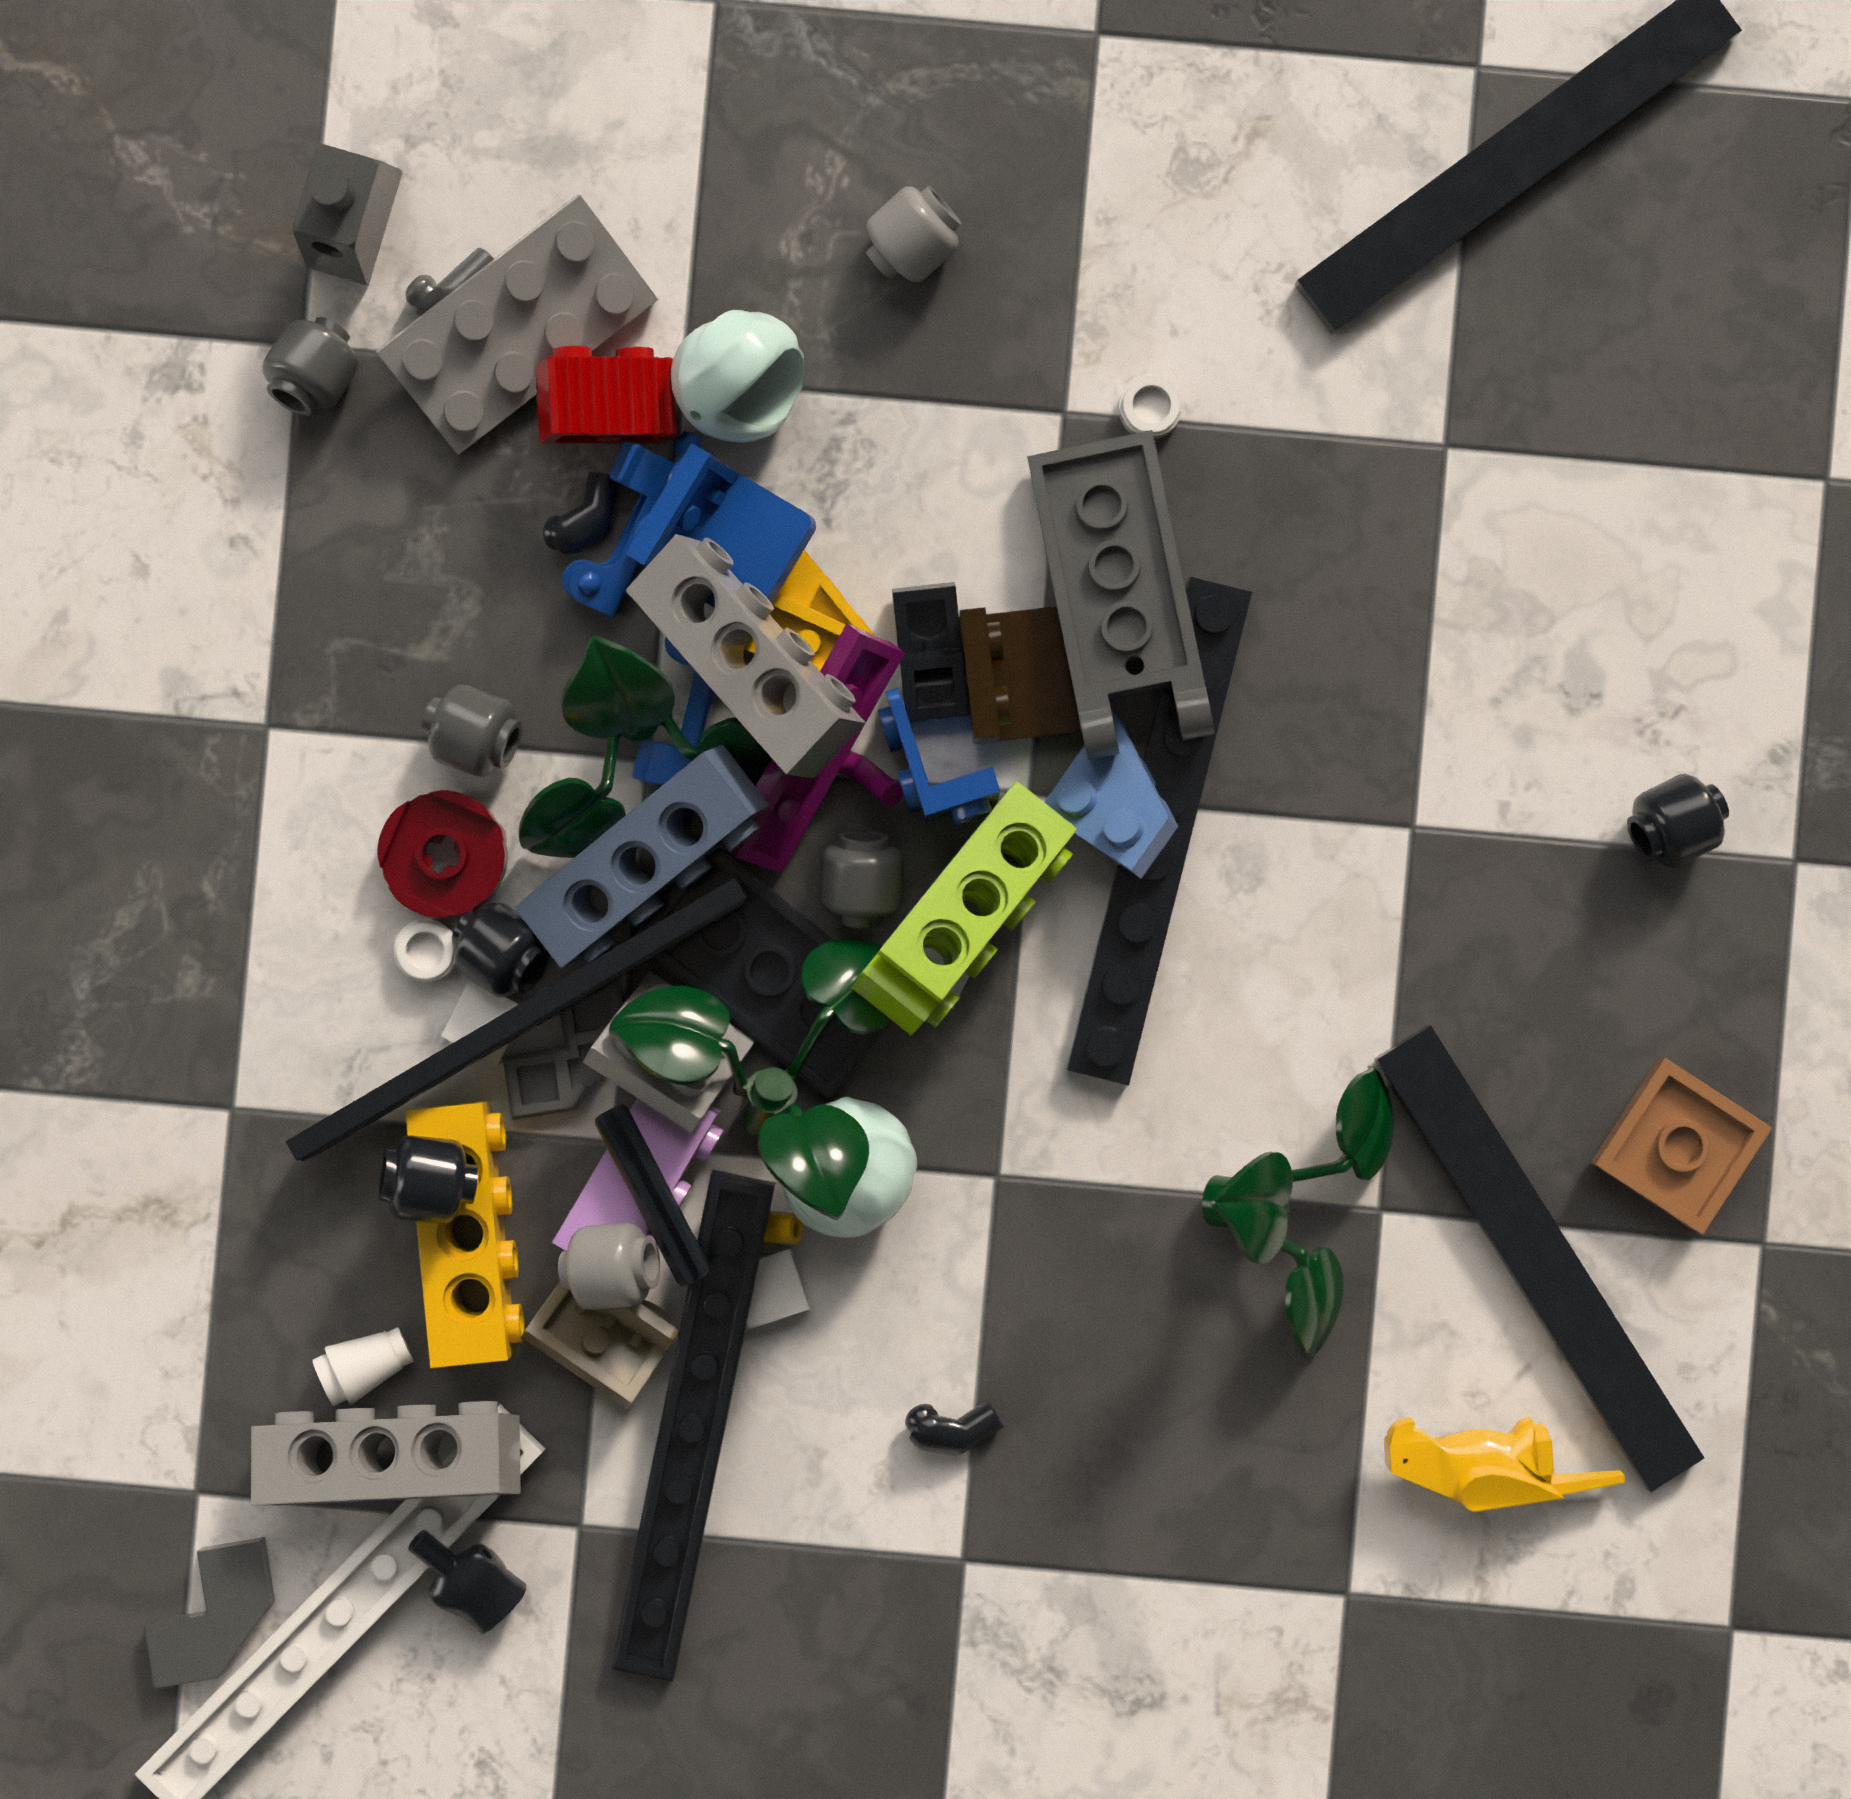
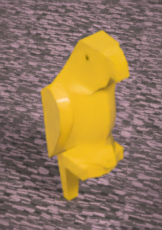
M1405 1417L1393 1423L1384 1437L1385 1465L1392 1474L1457 1501L1473 1512L1565 1499L1563 1497L1564 1494L1625 1483V1475L1621 1470L1554 1475L1553 1445L1548 1430L1541 1422L1533 1423L1530 1417L1519 1420L1512 1430L1507 1433L1491 1430H1467L1436 1438L1428 1435L1422 1429L1415 1428L1413 1419Z

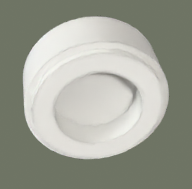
M1156 373L1139 375L1126 385L1121 394L1118 406L1119 417L1129 433L1135 434L1152 430L1154 440L1160 439L1173 431L1180 420L1183 411L1181 392L1177 385L1164 375Z
M418 919L407 924L399 932L394 943V958L402 973L418 982H435L450 975L455 969L453 953L456 944L452 942L454 930L446 923L435 919Z

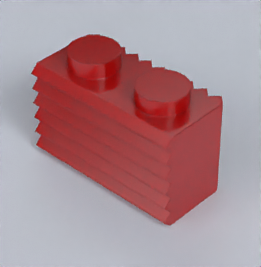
M563 346L553 349V356L546 357L535 370L537 415L539 418L538 439L540 444H623L626 441L633 444H665L677 436L676 401L672 392L671 382L673 358L654 357L653 348L641 346L617 349L616 357L611 358L607 356H592V349L587 346Z

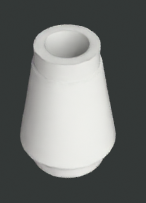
M399 1327L388 1332L383 1331L326 1346V1354L312 1360L324 1391L333 1406L346 1400L352 1405L403 1369V1366L414 1362Z

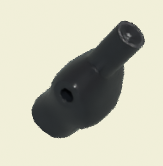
M425 1529L420 1531L409 1544L408 1550L437 1573L429 1588L432 1601L439 1608L467 1620L481 1634L487 1633L501 1622L516 1607L525 1594L526 1583L507 1570L499 1556L483 1544H474L455 1554Z

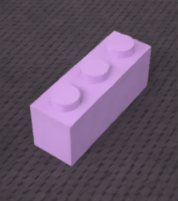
M637 1098L629 1111L680 1207L692 1186L683 1181L682 1177L694 1158L703 1163L706 1162L724 1131L714 1125L721 1110L711 1105L693 1133H690ZM608 1149L605 1151L552 1242L565 1251L568 1249L572 1235L584 1226L626 1222L636 1224L645 1236L652 1237L649 1235L650 1230Z

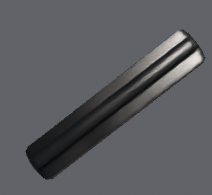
M624 1104L617 1105L598 1115L595 1119V1126L677 1284L683 1287L702 1279L709 1273L710 1265L628 1107Z

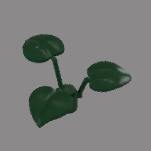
M592 635L580 663L565 685L561 707L565 721L575 731L593 738H607L601 781L594 790L589 783L582 779L565 778L541 790L531 800L521 818L518 828L520 845L523 849H528L531 853L538 855L575 858L626 816L623 805L619 801L607 797L613 787L619 739L621 736L628 740L641 741L651 737L659 725L664 726L681 754L690 760H694L707 750L724 745L755 787L771 757L736 717L727 718L711 725L701 734L698 747L691 745L673 720L672 710L675 704V695L668 678L653 664L635 652L610 640Z
M851 939L832 940L819 945L806 957L801 969V987L805 996L814 1004L823 1007V1009L817 1015L791 1064L785 1071L775 1067L765 1068L755 1072L749 1079H746L735 1045L731 1041L723 1039L730 1023V1013L727 1007L713 995L694 987L669 986L647 992L627 1004L613 1018L610 1023L609 1033L625 1046L636 1062L647 1072L668 1083L692 1085L706 1080L718 1069L723 1053L727 1059L734 1081L732 1091L735 1095L743 1097L739 1108V1121L749 1134L758 1137V1150L769 1172L791 1194L814 1210L834 1220H838L843 1215L847 1203L867 1166L869 1158L867 1135L854 1117L837 1107L825 1104L816 1105L803 1113L801 1107L795 1104L797 1098L795 1082L823 1029L833 1016H835L843 1028L856 1035L876 1032L892 1021L851 988L863 970L882 948V945Z
M1367 1066L1368 1070L1356 1075L1346 1087L1339 1101L1335 1128L1337 1143L1343 1154L1338 1160L1292 1170L1290 1163L1282 1153L1265 1152L1245 1165L1233 1177L1213 1176L1207 1182L1203 1192L1202 1212L1205 1221L1210 1226L1230 1228L1239 1249L1249 1261L1257 1264H1266L1274 1258L1279 1250L1294 1258L1298 1267L1290 1273L1286 1282L1285 1309L1293 1337L1305 1358L1313 1359L1314 1354L1321 1349L1330 1335L1341 1308L1344 1283L1340 1263L1331 1249L1317 1247L1309 1256L1306 1249L1285 1239L1288 1226L1287 1213L1290 1210L1288 1202L1292 1193L1293 1182L1349 1171L1351 1167L1359 1180H1370L1382 1168L1391 1148L1394 1120L1388 1089L1375 1066Z

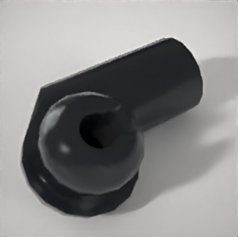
M588 472L583 504L561 517L554 515L546 521L543 528V538L546 545L564 554H574L605 538L611 529L619 483L610 479L609 474Z
M988 1400L958 1419L939 1416L938 1412L930 1404H920L908 1412L905 1419V1425L911 1432L910 1441L920 1450L952 1456L965 1453L1004 1427Z

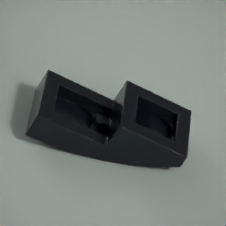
M955 582L892 589L898 648L905 652L900 661L904 706L909 722L969 716Z

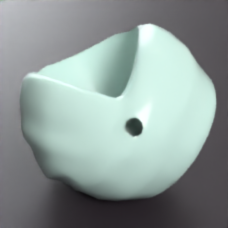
M743 310L725 312L714 321L703 324L691 332L679 345L671 367L672 392L679 408L689 422L707 436L721 441L736 443L761 440L777 432L786 421L795 400L803 388L804 354L798 346L797 336L792 329L769 314Z
M842 1097L825 1105L837 1107L854 1117L863 1127L869 1142V1158L866 1169L854 1189L843 1215L838 1220L829 1218L804 1204L783 1185L782 1187L790 1209L804 1225L829 1236L850 1238L869 1233L892 1219L898 1213L912 1191L913 1178L917 1168V1157L906 1128L894 1115L875 1103Z

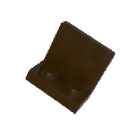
M1057 606L986 614V607L960 610L959 623L973 744L1082 732Z

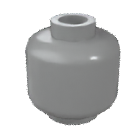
M905 186L867 221L866 230L873 245L866 251V254L889 280L901 274L909 281L914 283L921 282L956 251L959 246V238L955 230L961 225V222L948 204L931 187L927 186L921 192L915 187Z
M621 1222L581 1227L572 1235L567 1251H563L559 1256V1280L565 1290H571L575 1301L583 1309L606 1310L636 1307L648 1296L649 1290L654 1289L658 1284L660 1278V1257L657 1245L652 1237L645 1236L642 1230L632 1223Z

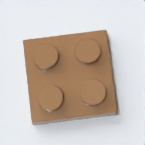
M1658 1057L1590 1163L1696 1233L1703 1235L1773 1127L1667 1058Z

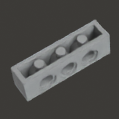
M675 534L630 584L626 592L786 775L815 778L866 724L851 707L856 701L854 695L837 678L830 674L824 676L810 661L815 655L810 645L789 628L783 630L770 616V613L774 610L770 600L753 585L747 582L742 584L730 571L734 562L721 546L706 537L699 541ZM713 593L715 608L711 616L706 620L704 604L709 595ZM753 637L756 647L755 655L746 666L743 652L745 645ZM793 683L796 688V701L791 710L786 712L783 697L788 686Z
M498 1402L458 1403V1415L436 1416V1405L397 1406V1418L376 1420L374 1408L337 1409L336 1422L314 1423V1412L275 1413V1425L251 1426V1505L283 1506L521 1494L520 1415L498 1413ZM450 1433L457 1443V1455L454 1461L448 1467H445L439 1460L438 1447L443 1437ZM386 1437H389L395 1447V1457L392 1464L386 1470H383L377 1460V1450L380 1443ZM327 1440L333 1449V1461L329 1469L323 1473L317 1465L316 1456L321 1444Z

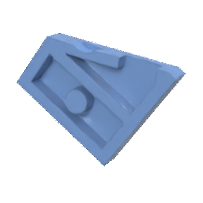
M1111 712L1120 754L1088 760L1084 745L1044 803L1077 828L1073 833L1074 836L1141 879L1178 825L1167 803L1159 796L1155 788L1156 782L1147 764L1139 757L1128 735L1130 731L1127 725L1115 713Z

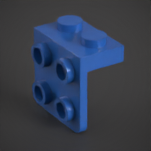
M691 443L683 458L672 467L667 484L652 510L638 524L634 540L625 554L647 567L675 534L699 541L706 537L721 546L732 558L734 565L730 568V571L742 584L747 582L756 587L772 603L816 530V521L806 512L751 481L709 452ZM712 593L705 602L715 608V597Z
M899 689L886 691L889 707L879 709L878 714L890 753L902 749L908 769L897 773L909 813L922 810L926 823L951 816L954 826L988 816L991 811L989 803L998 801L1001 792L993 767L930 786Z

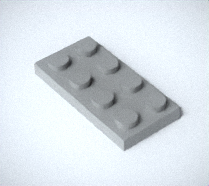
M577 194L377 349L376 352L459 455L537 394L536 367L546 357L553 356V349L563 346H587L593 351L655 303L658 298L582 196Z

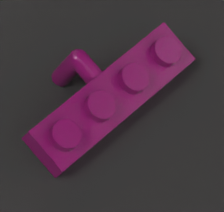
M847 623L820 672L824 676L826 674L834 676L851 691L856 700L851 707L867 722L905 652L893 643ZM863 727L815 778L786 775L771 758L756 785V788L769 803L770 807L754 819L760 829L730 853L735 858L782 873L837 773L852 778L888 807L900 801L903 795L902 786L868 758L851 751Z

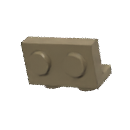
M559 1282L525 1329L522 1338L627 1410L678 1336L679 1330L670 1324L671 1319L669 1315L650 1301L644 1300L636 1307L587 1310L583 1309L575 1301L571 1290H565Z

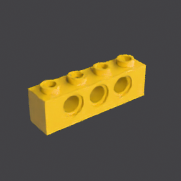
M492 1099L422 1106L405 1110L408 1136L414 1135L459 1141L464 1151L472 1156L478 1167L473 1204L461 1203L456 1218L459 1215H469L479 1221L483 1229V1239L479 1247L466 1248L456 1241L453 1235L455 1219L446 1224L416 1221L430 1368L507 1361L516 1353V1343L524 1342L522 1335L525 1331L522 1305L512 1304L509 1279L518 1278L519 1263L515 1240H505L503 1215L512 1214V1191L509 1177H499L497 1151L506 1150V1129L503 1114L493 1113ZM474 1279L485 1285L489 1292V1304L486 1310L472 1311L462 1304L459 1297V1288L463 1280Z

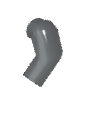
M477 248L438 284L430 275H419L407 287L405 292L406 300L410 305L417 308L416 314L421 316L494 258L486 250Z

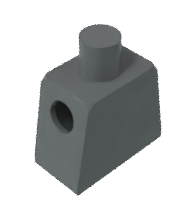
M319 143L317 145L293 222V234L307 268L369 286L403 173L401 169L380 160ZM328 245L338 249L340 252L327 249Z

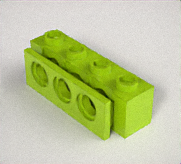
M1016 781L878 951L851 988L911 1036L925 1020L936 1028L960 998L950 989L964 972L975 979L998 950L989 942L992 936L1002 924L1012 931L1036 902L1026 893L1039 877L1050 884L1073 854L1064 846L1077 828ZM1002 854L1013 857L1018 863L1019 868L1008 864ZM963 900L976 904L982 916H976L969 912L964 906ZM923 947L937 951L942 956L945 965H937L930 961L925 955Z

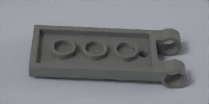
M1150 430L1027 456L1088 760L1120 754L1109 699L1172 687L1182 740L1186 741L1215 735L1153 431ZM1132 659H1138L1144 664L1143 671L1138 675L1129 674L1125 669L1126 664Z

